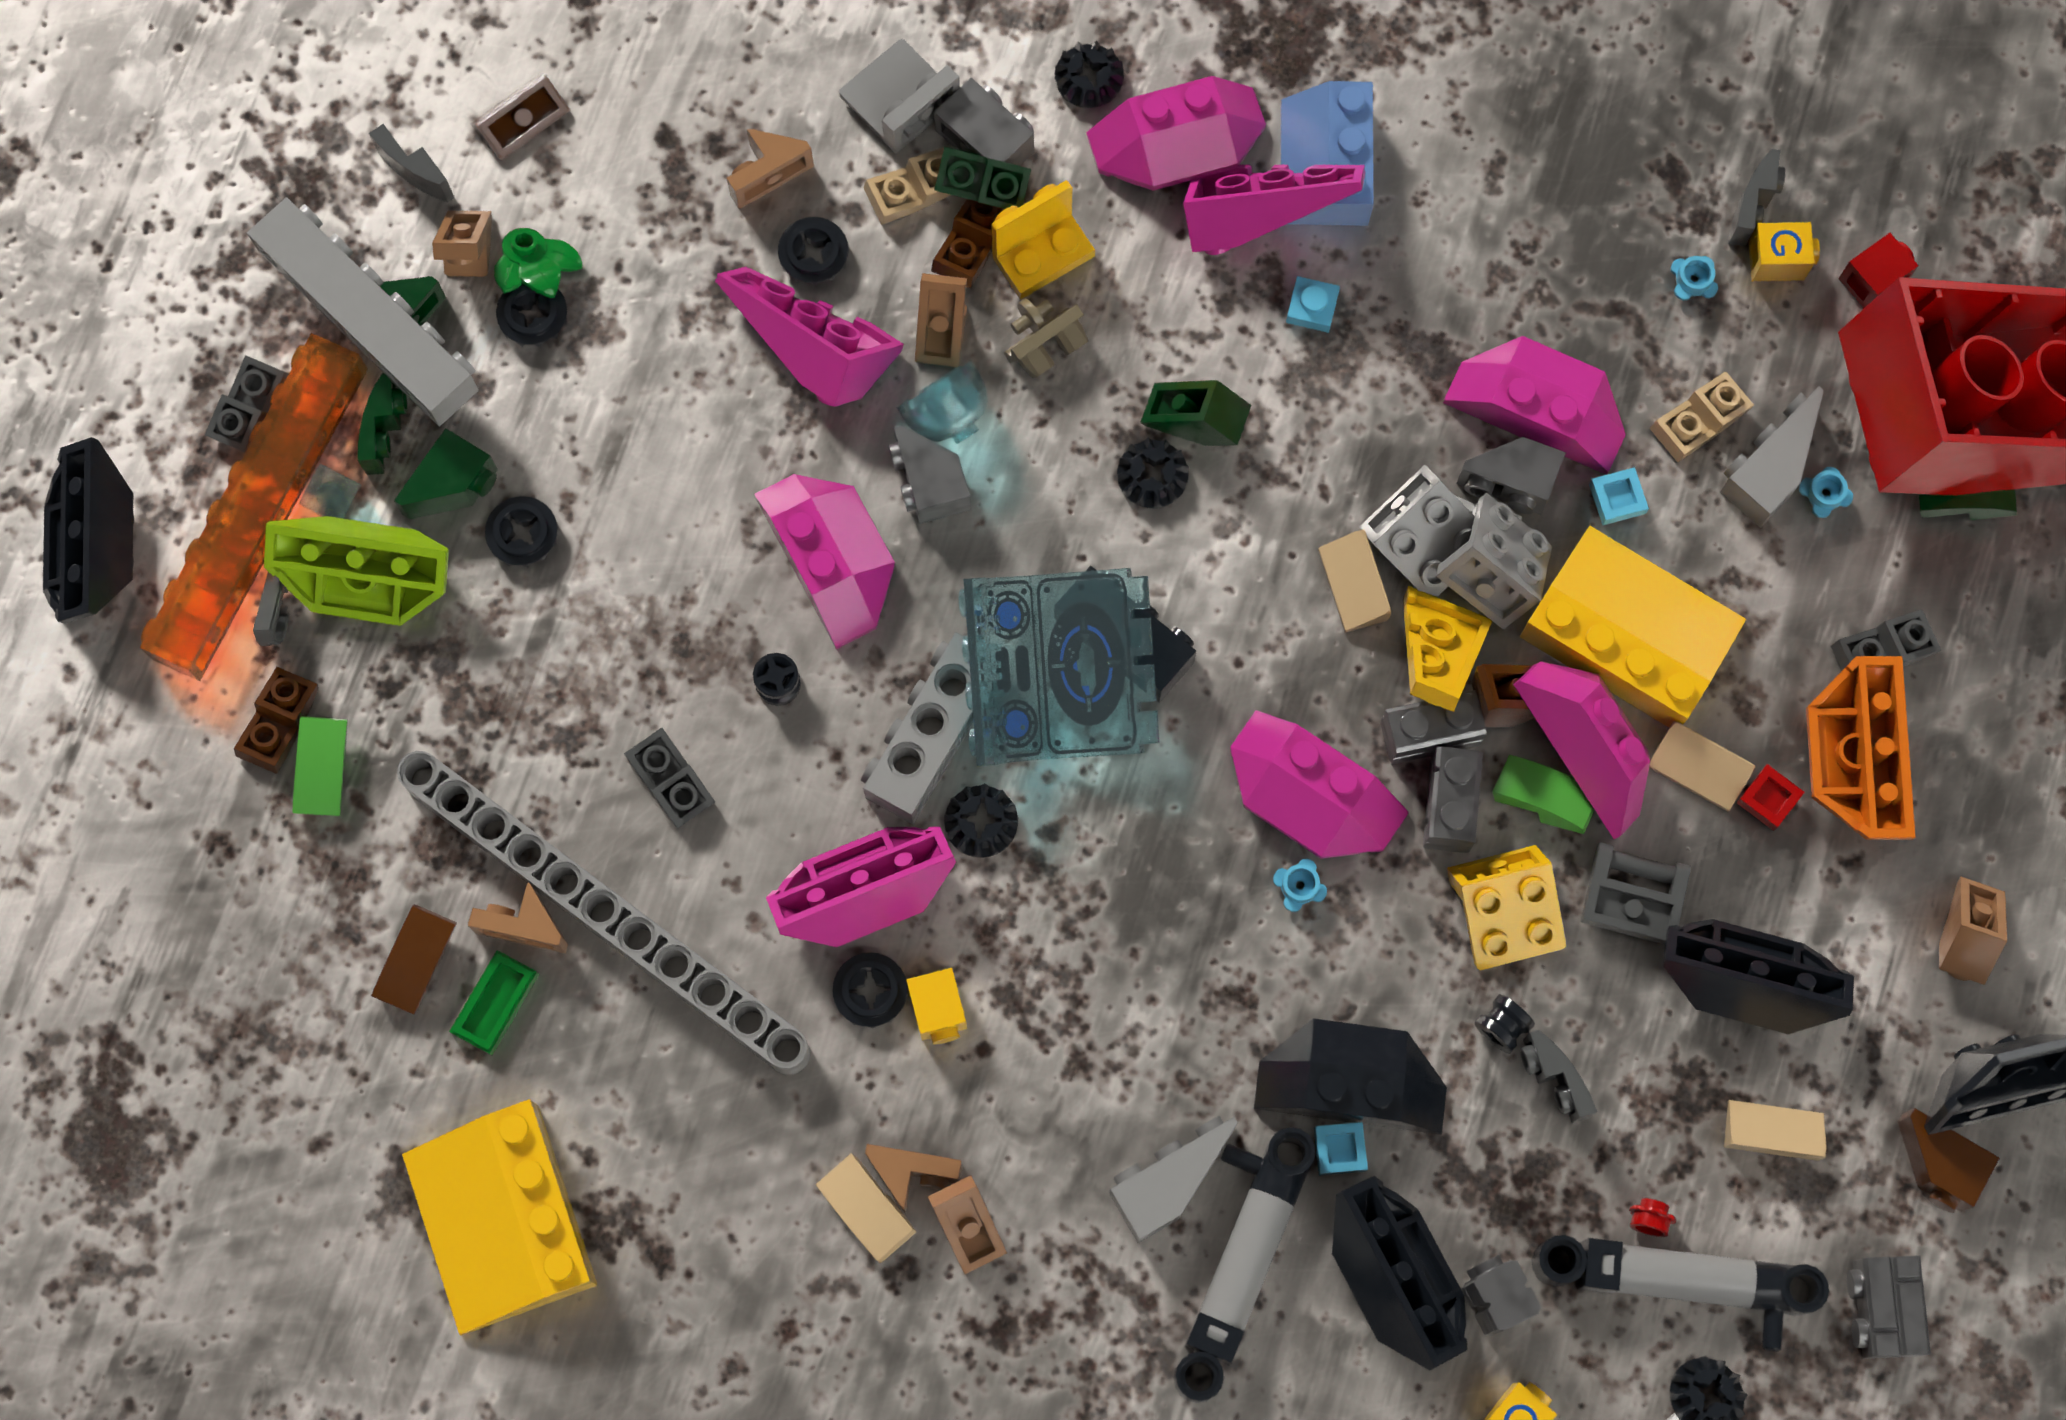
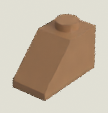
M1960 876L1939 942V969L1946 971L1958 980H1971L1985 985L2007 943L2005 891Z

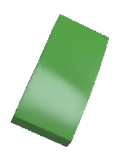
M300 717L292 813L340 816L348 719Z
M1510 754L1492 791L1495 802L1537 812L1540 823L1581 834L1585 833L1594 813V808L1573 777L1545 765Z

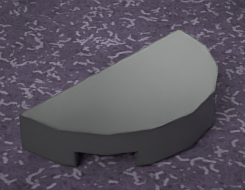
M269 572L267 573L253 628L256 641L260 646L281 644L284 641L288 626L289 615H280L283 595L288 593V590L276 575L272 576Z

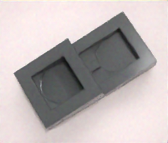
M384 124L369 132L377 152L408 183L422 192L445 202L455 198L447 179L423 147L407 156Z

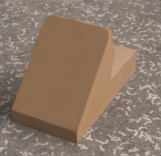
M748 129L749 144L758 160L755 162L746 161L740 164L726 178L730 196L739 210L813 168L812 149L808 142Z
M447 211L432 242L434 260H443L445 275L457 277H485L488 275L492 229L491 211Z
M922 274L920 280L915 362L959 367L967 306L965 305L967 278Z
M530 882L526 885L518 917H514L515 910L496 904H488L486 910L472 908L468 926L475 934L566 954L568 944Z
M871 1144L866 1146L865 1154L904 1213H906L912 1176L921 1177L919 1185L940 1190L948 1187L949 1182L956 1183L960 1181L962 1171L961 1160Z
M971 1175L928 1196L934 1213L964 1275L1007 1254Z

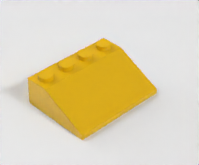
M1589 525L1527 622L1520 638L1570 668L1599 674L1612 694L1669 727L1673 721L1683 725L1688 720L1744 625L1746 618Z
M531 1099L484 1115L402 1154L460 1336L598 1285L540 1108Z

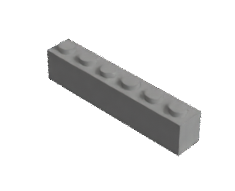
M287 197L283 199L247 232L256 249L440 427L479 391L471 376L476 372L473 366L457 351L451 356L441 346L445 342L442 336L428 322L420 326L411 317L414 313L413 309L398 293L395 292L389 296L380 287L384 283L383 280L368 264L364 263L359 267L349 257L353 252L338 235L334 233L329 238L319 228L323 223L308 206L304 204L298 208Z

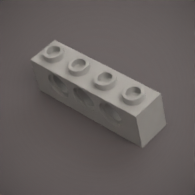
M955 632L949 644L942 641L936 649L930 665L935 668L926 682L920 679L916 683L907 701L911 708L903 721L897 718L893 722L884 740L885 743L889 744L880 760L874 757L869 762L861 778V781L865 783L863 790L866 799L913 825L987 700L984 647ZM987 649L991 693L996 685L994 652ZM950 679L961 680L966 685L965 690L957 696L945 694L941 687L944 682ZM934 717L939 719L943 723L942 729L934 735L923 734L919 731L918 725L925 718ZM905 756L915 757L920 762L919 768L911 774L898 772L895 769V764L900 758Z

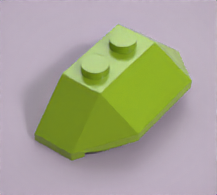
M330 516L278 520L266 523L264 568L272 576L276 575L287 590L313 613L401 626L446 593L449 549L418 530Z

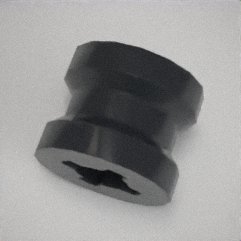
M770 653L760 658L755 664L753 681L757 693L763 701L770 705L781 706L792 702L800 691L801 680L793 659L786 654Z
M1499 994L1492 1003L1493 1009L1488 1015H1481L1474 1024L1489 1042L1501 1051L1511 1054L1517 1046L1516 1039L1522 1033H1529L1535 1026V1023L1529 1014L1517 1003Z

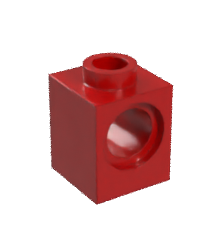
M1890 232L1850 260L1838 279L1858 303L1865 308L1898 277L1911 278L1919 265L1916 263L1911 249L1905 243L1897 241Z

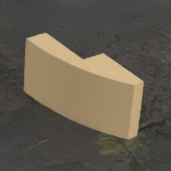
M944 148L909 158L905 168L866 179L864 190L881 225L908 216L950 196V194L934 191Z
M1725 371L1696 390L1687 401L1657 419L1650 427V430L1678 463L1747 413L1754 404Z
M852 1153L815 1184L849 1229L879 1263L886 1260L917 1232L894 1200L883 1192L860 1159Z

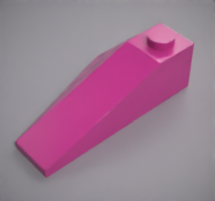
M1240 164L1235 169L1191 180L1183 204L1192 253L1205 251L1208 255L1225 253L1231 248H1236L1362 191L1366 174L1365 166L1313 165L1302 173H1294L1289 169L1288 165H1274L1270 171L1265 173H1252L1251 165Z

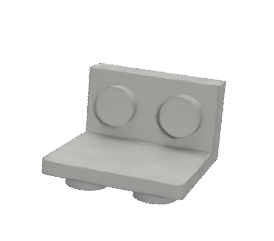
M899 39L840 88L839 95L879 138L897 154L935 122L934 112L960 88L959 76L948 65L937 73L904 39Z
M1424 465L1359 527L1361 530H1365L1369 540L1419 591L1438 597L1449 587L1436 577L1438 565L1469 541L1475 516Z
M1485 493L1478 500L1469 541L1438 565L1436 577L1504 630L1541 601L1552 546L1541 532L1531 529L1516 517L1506 504L1498 502L1488 493Z

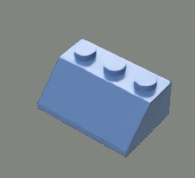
M1327 81L1281 99V165H1288L1289 169L1294 173H1302L1313 165H1364L1366 172L1362 191L1289 224L1368 226L1374 205L1373 82Z

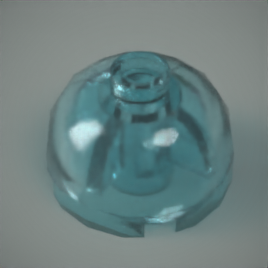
M969 360L962 367L960 365L920 390L918 396L911 400L908 398L896 408L913 431L934 442H941L952 437L954 442L958 444L979 430L975 422L985 413L988 403L987 389L977 368Z

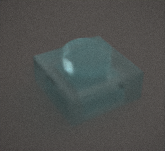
M319 464L299 501V505L322 517L330 516L344 519L361 488V484Z

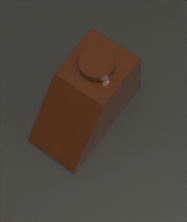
M1482 664L1476 667L1472 688L1476 690L1486 727L1513 728L1535 718L1513 685L1532 667L1531 665Z
M1916 1108L1902 1113L1898 1120V1125L1917 1186L1930 1194L1928 1200L1932 1204L1947 1212L1955 1213L1956 1210L1961 1212L1974 1208L2000 1157L1952 1129L1928 1135L1924 1128L1928 1115Z

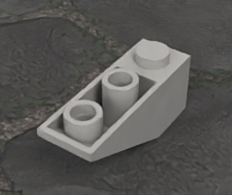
M1820 386L1808 397L1800 393L1783 411V414L1788 418L1778 428L1771 423L1753 442L1758 449L1749 458L1740 454L1723 473L1729 479L1720 493L1760 528L1791 497L1801 483L1824 392Z
M1218 1116L1197 1128L1195 1131L1199 1137L1192 1142L1182 1146L1180 1141L1176 1140L1154 1154L1158 1160L1156 1163L1144 1170H1141L1139 1165L1135 1164L1113 1178L1117 1185L1110 1189L1109 1194L1137 1243L1180 1219L1236 1128L1238 1122L1235 1117L1223 1122L1221 1117Z

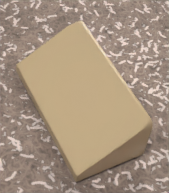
M1365 530L1355 531L1319 547L1318 552L1345 633L1388 621L1391 615V607Z
M1673 721L1667 729L1650 760L1649 766L1651 770L1727 812L1732 808L1756 767L1751 762L1676 721Z
M1729 1100L1724 1148L1815 1161L1826 1158L1824 1113Z

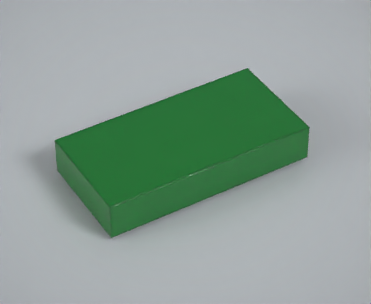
M496 950L449 1032L493 1056L540 974Z

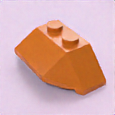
M1856 656L1806 707L1812 799L1866 840H1913L1916 836L1903 657Z

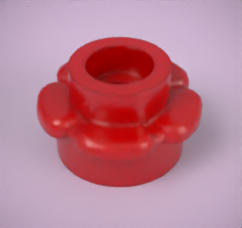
M1644 1198L1641 1199L1640 1205H1633L1629 1209L1632 1215L1630 1227L1642 1234L1654 1237H1667L1670 1224H1676V1218L1672 1214H1668L1669 1205L1658 1200Z

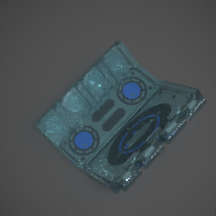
M1131 568L1031 576L963 579L964 589H961L959 592V609L961 615L966 617L967 635L962 640V653L964 661L970 665L971 682L966 684L965 697L968 709L973 710L974 728L970 729L969 749L971 755L976 756L977 766L1043 759L1144 753V744L1160 743L1158 711H1141V702L1157 701L1154 664L1138 665L1137 657L1154 655L1151 618L1135 619L1134 610L1150 609L1148 576L1132 577Z

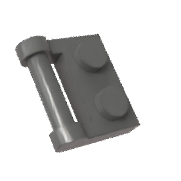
M1599 842L1593 858L1591 877L1580 922L1665 944L1668 927L1679 925L1691 866L1679 862L1672 866L1614 851L1613 845ZM1609 868L1668 883L1669 893L1607 878Z

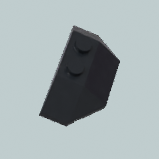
M92 437L60 448L57 458L60 464L52 476L44 504L43 593L50 607L55 612L57 622L64 624L96 615L133 580L134 493L99 440Z
M1715 919L1691 922L1681 927L1679 925L1668 927L1663 966L1696 1010L1784 1034L1795 1033L1848 1017L1853 1010L1854 975L1844 969L1839 970L1829 959L1804 943Z
M1313 1018L1259 1061L1253 1109L1352 1123L1363 1122L1366 1125L1441 1135L1447 1086L1408 1031Z
M2015 1034L2001 1039L1992 1046L1981 1048L1980 1044H1972L1959 1050L1954 1055L1955 1061L1941 1076L1924 1128L1927 1134L1930 1135L2066 1101V1035L2038 1034L2020 1038L2019 1035Z
M1372 1176L1336 1194L1332 1255L1377 1340L1429 1371L1467 1351V1339L1464 1337L1466 1327L1465 1296L1419 1210L1398 1193L1384 1187L1383 1182L1376 1176Z

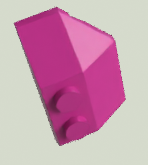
M1210 76L1128 98L1088 130L1086 137L1099 174L1109 177L1112 175L1125 182L1150 190H1157L1238 168L1253 147L1258 136H1261L1266 129V123L1253 87Z
M1525 336L1516 338L1461 362L1443 401L1446 405L1514 435L1525 437L1566 452L1564 457L1605 475L1609 473L1626 435L1605 371Z
M793 474L755 493L754 496L835 648L838 649L876 630L895 568V562L854 486Z
M1539 662L1533 665L1513 685L1613 839L1618 838L1640 816L1650 766L1649 751L1599 674Z
M1256 710L1230 746L1243 807L1320 859L1383 851L1409 814V811L1375 775L1298 724Z
M887 827L801 862L783 880L779 888L773 890L766 897L780 935L839 947L924 912L956 864V861L940 827H928L927 830L917 827Z

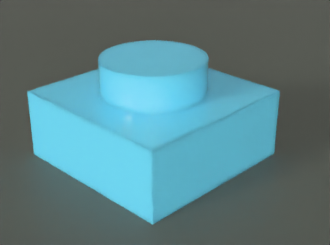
M1297 276L1286 323L1329 333L1340 286Z
M1635 467L1592 478L1589 483L1602 525L1644 515L1649 509Z
M1363 1122L1314 1127L1319 1176L1366 1172L1368 1170Z

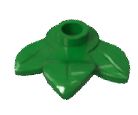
M517 228L507 233L502 241L503 256L495 264L494 279L503 293L511 292L525 284L537 293L554 298L560 285L561 271H578L583 268L580 255L570 244L557 239H544L539 232L530 228Z

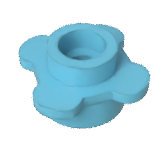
M1692 256L1686 260L1682 258L1676 259L1672 263L1670 270L1676 277L1677 286L1674 289V294L1678 299L1686 301L1691 296L1702 295L1705 298H1712L1716 295L1718 285L1713 281L1715 278V264L1713 260L1707 256ZM1696 275L1698 281H1692L1690 276Z
M1834 467L1824 468L1813 479L1804 478L1799 485L1800 493L1803 496H1807L1813 506L1812 513L1819 518H1826L1830 515L1831 510L1839 506L1847 507L1853 501V493L1848 489L1847 481ZM1828 489L1830 491V495H1823L1822 490Z
M1302 859L1299 864L1291 866L1288 870L1280 868L1274 874L1273 882L1277 887L1281 888L1285 897L1283 905L1288 911L1297 912L1301 909L1302 905L1311 901L1322 902L1327 895V888L1324 884L1320 883L1319 875L1316 872L1317 866L1310 859ZM1298 881L1304 883L1303 889H1297L1296 883Z

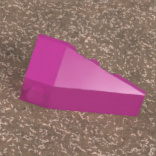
M748 267L717 274L715 282L797 381L816 394L817 399L826 405L836 407L863 398L902 352L904 344L874 324L859 317H856L853 323L831 314L833 305L821 300L815 303L797 299L794 297V288Z

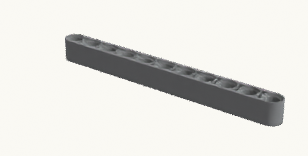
M414 751L401 759L397 770L399 781L417 801L526 883L530 882L534 889L774 1070L784 1075H793L801 1072L807 1066L810 1060V1049L805 1037L798 1029L433 755L425 751ZM423 767L433 769L432 777L427 783L423 785H414L412 783L413 776L417 770ZM466 794L469 796L468 804L462 811H448V803L455 795ZM493 821L505 823V829L501 836L493 840L484 838V830L489 823ZM526 849H540L541 857L535 865L523 867L519 864L520 856ZM574 875L578 878L577 886L571 893L566 895L556 893V884L562 876ZM610 902L614 904V913L607 921L596 922L592 920V911L599 903ZM639 929L650 931L651 940L645 948L633 950L628 947V939L634 931ZM671 958H686L688 960V968L682 976L670 978L665 975V966ZM712 984L723 986L725 988V996L719 1004L707 1006L702 1003L701 995L706 987ZM748 1012H756L763 1017L760 1029L752 1034L742 1033L738 1029L740 1018ZM785 1040H794L800 1044L798 1056L790 1062H782L775 1057L777 1046Z

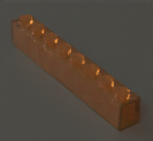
M313 333L310 334L305 345L301 344L295 350L291 360L292 369L285 382H281L275 387L270 399L271 407L263 422L259 421L253 427L249 437L250 446L242 461L238 460L232 466L228 475V486L221 499H216L210 506L206 516L207 525L200 538L194 539L188 546L185 554V565L178 578H173L168 583L163 594L164 604L156 618H151L143 629L140 649L153 661L195 680L201 681L264 564L266 523L269 521L287 520L368 371L358 353Z

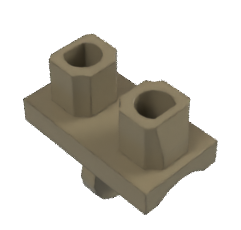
M1025 298L1017 304L1021 317L1011 323V327L1017 335L1028 328L1033 332L1003 353L1010 363L1018 361L1032 378H1036L1055 365L1042 345L1054 336L1066 355L1076 351L1089 341L1078 320L1084 314L1078 305L1075 304L1045 323L1043 318L1054 311L1049 300L1046 299L1035 307L1031 301Z

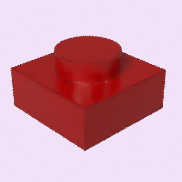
M1767 764L1736 803L1774 831L1805 792Z

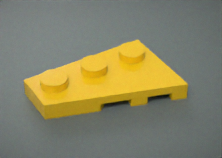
M1408 586L1403 598L1410 695L1425 700L1431 705L1440 706L1454 712L1492 620Z

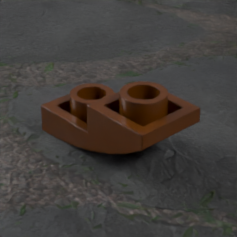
M966 199L953 220L952 231L933 259L931 271L942 276L967 278L966 287L971 289L992 252V223L1004 209Z
M276 667L254 702L256 713L233 748L236 757L277 774L298 737L300 717L308 716L319 688L318 684Z
M414 904L397 936L371 996L415 1015L433 974L442 960L457 922Z

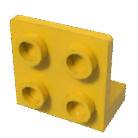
M1068 180L1063 181L1057 186L1055 184L1044 186L1035 193L1031 201L1019 208L1017 206H1010L1004 209L992 223L993 260L1020 300L1095 257V248L1072 216L1073 187Z
M1536 845L1447 867L1450 885L1463 901L1473 960L1478 970H1485L1562 950L1566 947L1552 863Z

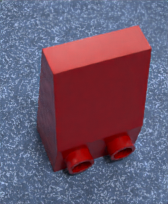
M1898 277L1838 331L1849 373V384L1854 393L1869 452V462L1875 475L1879 493L1965 495L2066 484V288Z

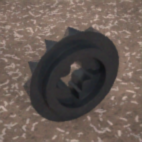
M1078 41L1070 50H1063L1061 58L1057 65H1055V83L1058 91L1068 102L1079 107L1096 108L1103 106L1118 95L1123 85L1124 71L1122 61L1117 58L1113 48L1107 49L1100 46L1097 41L1092 44L1083 45ZM1083 62H1086L1087 65L1089 64L1092 70L1100 69V71L1096 72L1095 87H1093L1092 81H1089L1087 76L1079 77L1082 74Z
M806 217L797 220L787 227L779 240V261L784 272L792 276L797 283L801 281L807 282L816 287L819 282L833 281L836 274L846 266L849 252L846 236L839 226L828 219ZM805 239L814 248L824 247L821 250L823 263L820 264L813 257L803 258L806 255Z
M522 284L511 292L502 293L496 307V318L506 338L517 342L521 347L524 345L541 347L544 342L551 338L557 339L559 331L563 325L567 324L568 306L559 289L554 298H549ZM538 300L539 310L546 317L534 318L533 322L527 327V319L519 311H530Z
M1147 437L1144 441L1135 445L1130 444L1127 451L1119 459L1117 468L1119 487L1131 502L1141 507L1161 508L1172 504L1183 494L1188 483L1189 466L1183 457L1182 450H1177L1174 446L1170 445L1167 439L1158 441ZM1143 460L1146 463L1149 462L1153 467L1165 463L1161 470L1163 484L1154 477L1141 481V477L1145 474Z
M518 496L507 499L494 508L486 522L485 538L493 555L505 562L509 567L511 565H522L528 568L532 563L546 560L549 551L553 546H556L557 529L559 527L553 512L546 504L532 497ZM511 520H514L516 524H520L524 528L530 524L533 526L529 530L533 542L531 545L528 542L525 543L521 538L511 541L516 535L513 530L514 527L510 522Z
M985 783L973 787L966 786L955 797H952L944 815L945 831L952 845L960 852L977 858L994 856L1005 850L1016 835L1018 815L1015 804L1003 790L990 787ZM981 803H985L987 816L1001 822L986 824L980 839L977 838L975 823L961 817L976 816Z
M870 952L853 956L836 973L833 982L834 1002L838 1011L853 1025L875 1028L892 1022L905 1006L908 986L904 972L894 960L883 954ZM871 971L872 979H874L876 986L884 987V989L891 988V990L876 995V1002L873 1003L874 1009L869 1008V1003H867L864 995L850 993V991H857L858 988L865 987V980L868 979L867 972Z
M1707 1355L1685 1362L1674 1373L1670 1384V1401L1679 1420H1740L1745 1415L1743 1412L1744 1401L1748 1395L1743 1392L1739 1382L1741 1375L1733 1373L1726 1366V1361L1707 1358ZM1713 1381H1716L1714 1395L1720 1399V1402H1714L1703 1410L1705 1395L1699 1391L1698 1387L1705 1388Z

